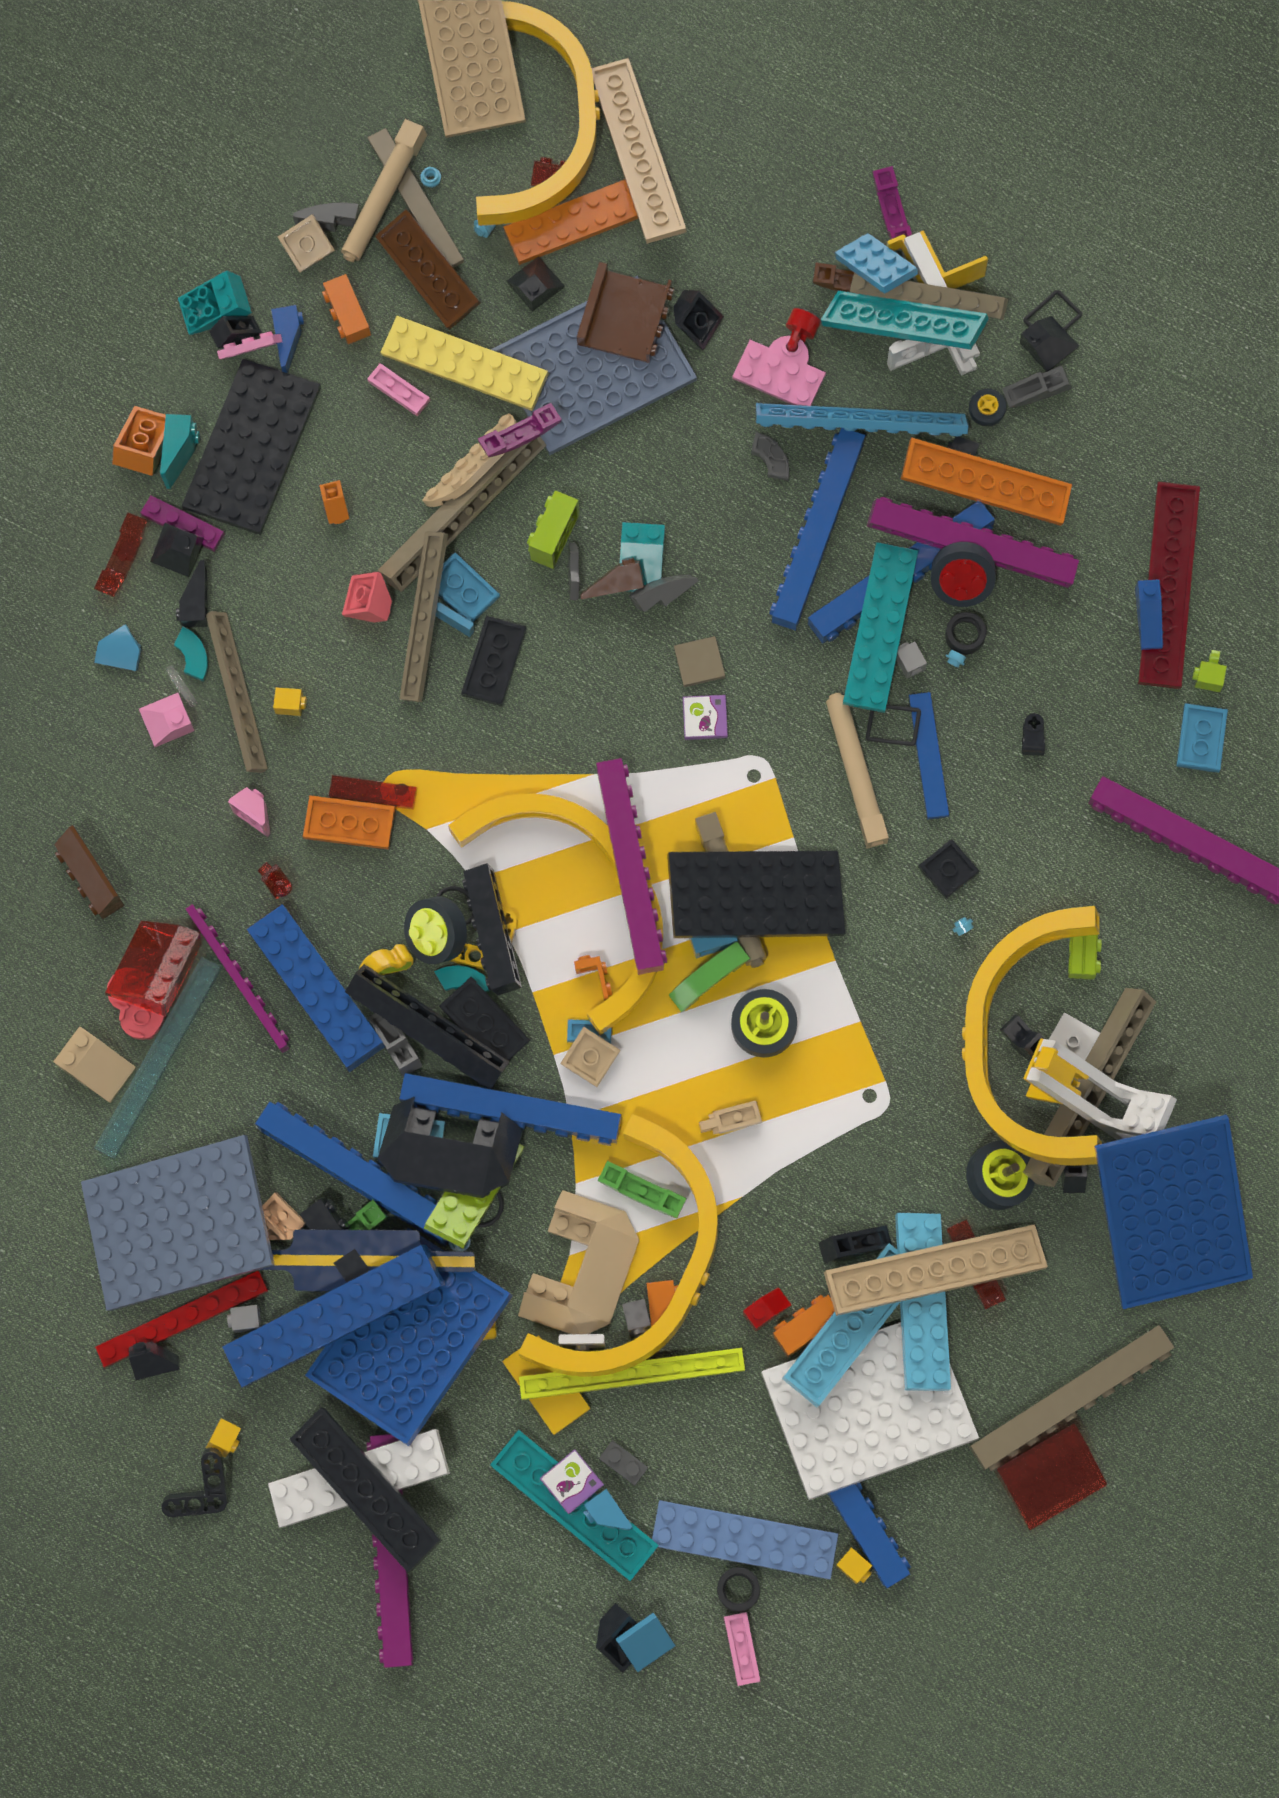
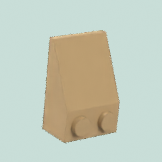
M80 1026L53 1061L60 1069L109 1103L113 1101L136 1070L134 1065Z

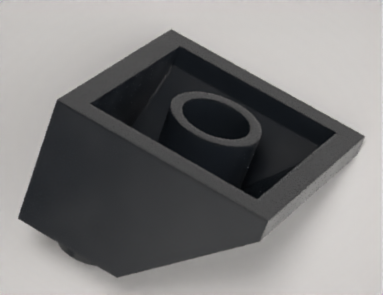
M539 256L507 280L508 285L532 312L565 287Z
M683 290L673 306L675 324L701 350H704L724 316L700 291Z
M1052 316L1036 321L1021 333L1020 344L1046 372L1054 368L1079 347Z
M165 522L150 562L190 577L204 538Z
M615 1603L600 1619L596 1648L624 1673L632 1663L618 1644L616 1638L638 1623Z

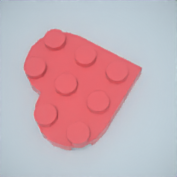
M125 969L111 977L106 992L110 1003L120 1010L119 1020L126 1034L134 1039L145 1040L154 1038L163 1026L178 984L139 970Z

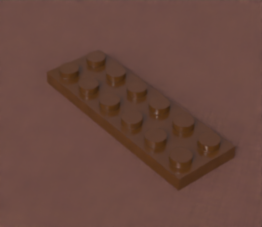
M404 210L375 236L449 330L481 303L408 210Z

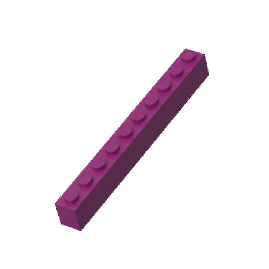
M877 498L872 504L866 527L938 549H943L947 545L956 542L975 543L990 553L997 567L1066 588L1073 585L1079 560L1074 559V556L1071 554L1054 553V550L1049 547L1038 548L1029 541L1023 540L1018 542L1013 540L1012 536L1005 534L999 536L986 528L979 530L973 528V525L967 522L956 523L948 516L937 517L931 511H917L908 504H894L889 498Z
M622 758L596 763V770L637 973L640 975L664 970V963H667L665 950L660 949L659 943L663 942L661 929H656L655 922L659 921L657 909H652L651 901L654 900L652 887L648 888L647 880H650L649 869L643 866L642 860L646 859L644 846H639L638 839H641L642 836L640 826H635L634 818H638L636 806H631L630 798H633L632 786L627 785L626 777H629L627 764L623 765Z
M1102 776L1088 803L1092 805V809L1111 815L1110 817L1114 821L1130 825L1133 831L1137 833L1143 832L1149 835L1152 841L1156 843L1162 842L1168 845L1171 851L1175 853L1181 852L1187 855L1188 859L1192 862L1202 863L1208 866L1207 868L1211 872L1221 873L1227 876L1230 882L1234 884L1240 883L1246 886L1249 892L1253 894L1259 893L1265 896L1268 902L1275 905L1279 904V868Z
M393 1435L370 1436V1442H367V1451L399 1440ZM403 1489L398 1490L403 1496ZM372 1534L373 1547H377V1556H374V1570H378L379 1579L375 1580L376 1594L380 1593V1603H376L377 1617H381L382 1626H378V1639L383 1641V1649H379L380 1663H384V1668L414 1666L408 1573Z

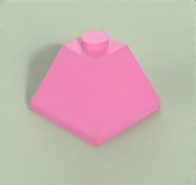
M179 693L139 709L154 747L194 731Z
M246 787L231 797L228 803L235 815L268 837L270 835L267 807L263 799L264 795L256 789L251 791Z

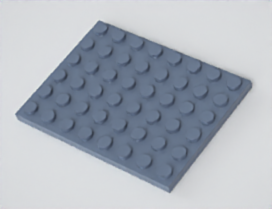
M587 301L491 349L492 351L548 371L549 375L533 411L552 403L562 419L559 424L540 436L546 444L545 448L549 455L697 381L694 371L664 320L661 323L663 326L662 336L657 338L655 343L658 345L656 356L651 357L650 363L577 345V333ZM523 408L527 417L532 416L533 411Z
M246 1135L81 1182L107 1311H113L275 1265L248 1137Z

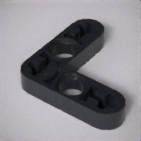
M208 1448L201 1457L205 1491L167 1495L164 1497L161 1507L165 1516L182 1517L219 1513L225 1510L228 1495L223 1458L218 1449ZM209 1455H212L213 1459H215L214 1469H210L211 1463L210 1460H207ZM215 1475L220 1478L221 1482L218 1485H212L209 1483L208 1478ZM215 1497H218L219 1501H221L220 1505H216ZM205 1498H207L208 1502L207 1507H205ZM191 1499H198L201 1506L192 1508L188 1502ZM182 1500H185V1502H184V1508H185V1509H182V1506H183V1504H181V1503H182ZM169 1502H173L176 1505L174 1510L168 1506Z

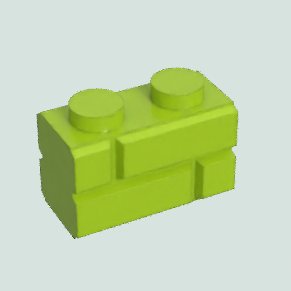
M1098 935L1070 937L1068 978L1093 980L1096 977V973H1100L1101 960H1097V952H1101L1102 940L1098 939Z

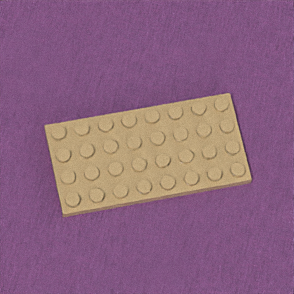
M418 0L445 137L449 138L526 122L502 0Z

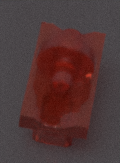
M266 862L258 869L259 874L262 876L260 878L276 900L279 897L287 896L291 892L292 884L277 864L272 867Z

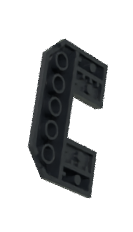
M415 1096L393 1106L378 1155V1161L382 1167L384 1166L394 1182L478 1198L490 1195V1191L498 1187L503 1188L509 1185L523 1129L501 1112L499 1122L479 1119L473 1143L431 1136L436 1119V1111L415 1107Z

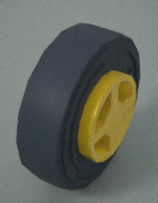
M993 389L977 391L969 402V414L972 420L982 426L998 424L1006 413L1004 397Z

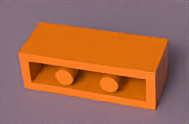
M344 274L324 282L325 291L322 292L326 304L329 302L332 309H329L333 321L338 320L340 326L337 329L341 339L345 338L347 343L351 344L371 336L368 323L347 275Z
M822 1295L811 1301L812 1306L807 1310L804 1308L799 1309L793 1314L794 1319L788 1323L784 1320L774 1327L776 1331L773 1333V1337L787 1357H790L810 1343L835 1312L829 1295L825 1297Z

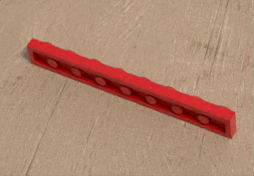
M258 1270L96 1346V1351L103 1367L107 1368L128 1358L129 1347L138 1342L158 1344L269 1291Z

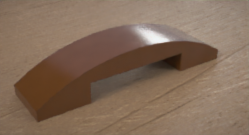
M816 263L813 283L834 291L850 292L854 272L836 269V265Z

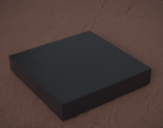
M952 839L918 866L945 899H948L980 872Z

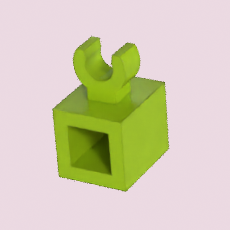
M1212 650L1209 661H1201L1199 667L1194 668L1192 680H1196L1195 688L1215 692L1221 691L1227 666L1218 664L1220 651Z

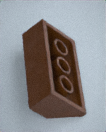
M70 826L54 844L58 850L55 852V855L61 864L66 862L69 868L66 872L72 881L77 879L80 884L77 889L83 898L88 897L91 901V904L88 906L95 916L99 914L104 919L125 905L74 826Z

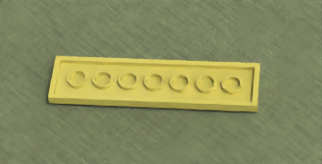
M396 316L380 352L382 356L531 411H533L549 375L547 370Z

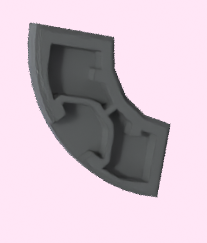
M755 432L751 454L760 457L765 462L768 469V477L788 481L789 463L786 454H784L778 443L772 438Z
M569 543L570 600H577L579 598L580 583L579 551L576 543Z

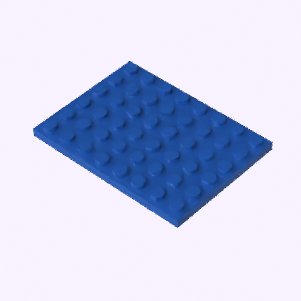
M1227 1115L1094 1146L1120 1303L1123 1309L1253 1279L1230 1122Z
M420 1236V1244L426 1245L429 1251H444ZM475 1270L472 1272H440L445 1286L325 1346L305 1376L395 1438L410 1446L513 1297L511 1293Z

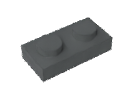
M613 1440L599 1457L603 1463L634 1486H636L648 1469L645 1464Z

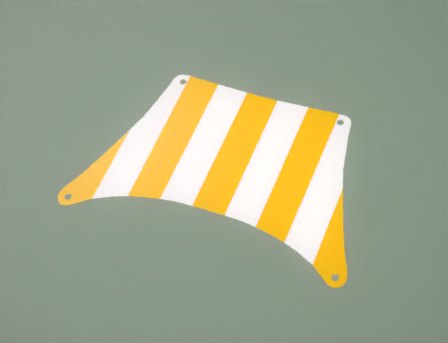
M747 755L736 759L706 764L629 773V777H626L627 785H631L633 791V798H630L631 806L635 805L638 818H634L635 826H640L642 838L638 839L639 846H644L646 859L642 860L643 866L649 869V881L655 891L663 921L662 950H665L667 963H664V970L657 971L654 981L641 1002L629 1015L611 1028V1044L621 1051L598 1087L592 1085L560 1063L573 1044L567 1042L568 1019L588 1020L587 1013L604 1002L598 970L576 974L574 961H578L579 957L590 955L591 958L600 956L601 962L606 963L608 974L604 975L605 983L610 982L612 995L626 983L636 967L617 870L603 851L588 836L570 825L544 818L511 820L487 830L462 848L451 835L448 828L450 823L487 801L503 796L527 793L551 795L574 802L592 812L608 826L598 775L461 774L420 769L393 772L387 776L381 787L382 797L389 806H395L397 811L428 830L457 859L465 870L486 863L493 868L503 910L514 912L517 918V927L512 945L522 963L563 1084L566 1103L621 1114L622 1119L617 1144L611 1143V1146L598 1143L599 1140L590 1139L589 1142L578 1140L576 1139L577 1136L572 1135L576 1181L575 1194L625 1211L639 1238L621 1293L699 1229V1213L695 1197L680 1172L660 1155L624 1139L623 1132L632 1114L665 1128L678 1137L693 1152L710 1180L715 1196L717 1214L719 1215L780 1169L859 1125L879 1117L887 1109L890 1103V1095L885 1078L838 968L827 936L759 937L767 957L763 961V965L752 968L751 965H742L700 996L699 1000L684 1012L679 1010L669 996L692 973L722 952L719 951L696 959L689 938H673L667 854L668 852H706L695 826V818L716 812L728 851H798L775 775L771 766L764 758ZM752 769H756L761 773V778L756 783H752L747 779V773ZM397 785H407L409 792L405 797H398L395 794ZM510 916L506 918L507 926L508 923H513ZM758 989H770L783 994L790 1000L797 1014V1030L794 1040L785 1051L772 1057L763 1058L748 1054L736 1043L731 1030V1018L735 1005L744 995ZM866 1089H872L876 1092L877 1098L873 1103H867L863 1100L862 1094ZM752 1101L757 1102L762 1123L722 1134H713V1130L701 1133L699 1122L709 1120L708 1115L713 1114L714 1111ZM609 1161L626 1169L629 1173L687 1198L678 1218L676 1219L651 1209L598 1182L606 1162ZM571 1241L569 1258L560 1283L574 1287L588 1246Z

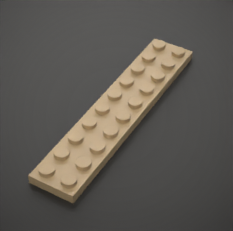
M629 58L591 68L595 90H598L599 102L646 243L686 233V226Z
M1034 1224L826 1270L824 1275L835 1314L838 1316L1046 1269L1048 1266Z

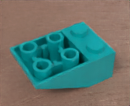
M227 270L178 298L189 335L210 330L222 316H247L252 313L241 276Z

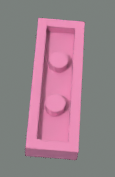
M271 331L260 334V339L254 340V337L243 339L240 345H236L235 342L223 345L224 349L217 351L219 359L231 358L283 342L281 334L273 335Z
M381 363L367 378L370 384L417 417L430 402L428 396Z
M747 1613L724 1617L737 1685L741 1686L760 1682Z

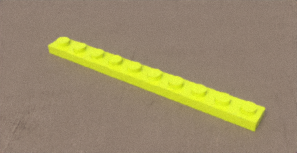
M742 1348L645 1360L629 1369L602 1376L581 1377L556 1372L520 1376L519 1384L521 1400L742 1372L745 1371Z

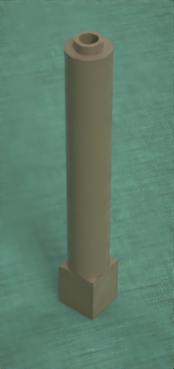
M716 812L695 818V826L705 851L727 852L728 848ZM737 938L738 943L750 957V960L745 964L747 966L751 965L752 968L763 965V961L767 957L760 938Z

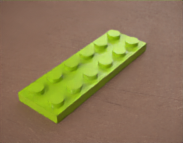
M519 1144L514 1165L524 1150V1146ZM500 1187L490 1191V1195L484 1198L444 1192L426 1221L424 1229L464 1249L499 1192Z

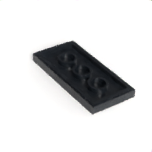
M486 615L461 692L462 696L503 706L527 626Z
M472 977L439 1005L457 1027L507 1061H510L530 1042V1039Z

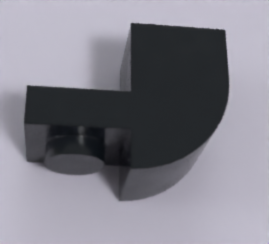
M1014 1015L1000 1029L1011 1042L1010 1045L1029 1061H1031L1040 1039H1044L1039 1032L1032 1031L1018 1015Z

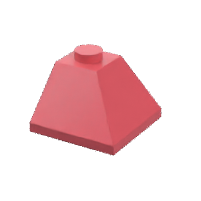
M380 572L351 577L342 612L343 616L373 623L387 621L390 615L392 599Z

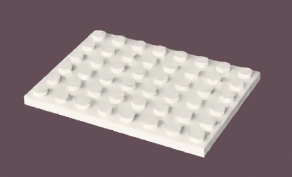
M901 1322L876 1332L817 1408L782 1379L797 1359L761 1371L808 1500L979 1439L951 1366V1390H905Z

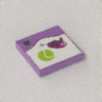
M726 695L683 697L685 740L727 738Z
M573 1450L540 1478L568 1514L604 1486L576 1450Z

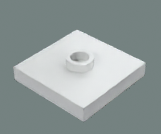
M1064 1013L1049 1040L1057 1041L1083 1060H1086L1100 1032Z
M603 1334L560 1335L559 1346L566 1349H575V1351H589V1348H605V1337Z

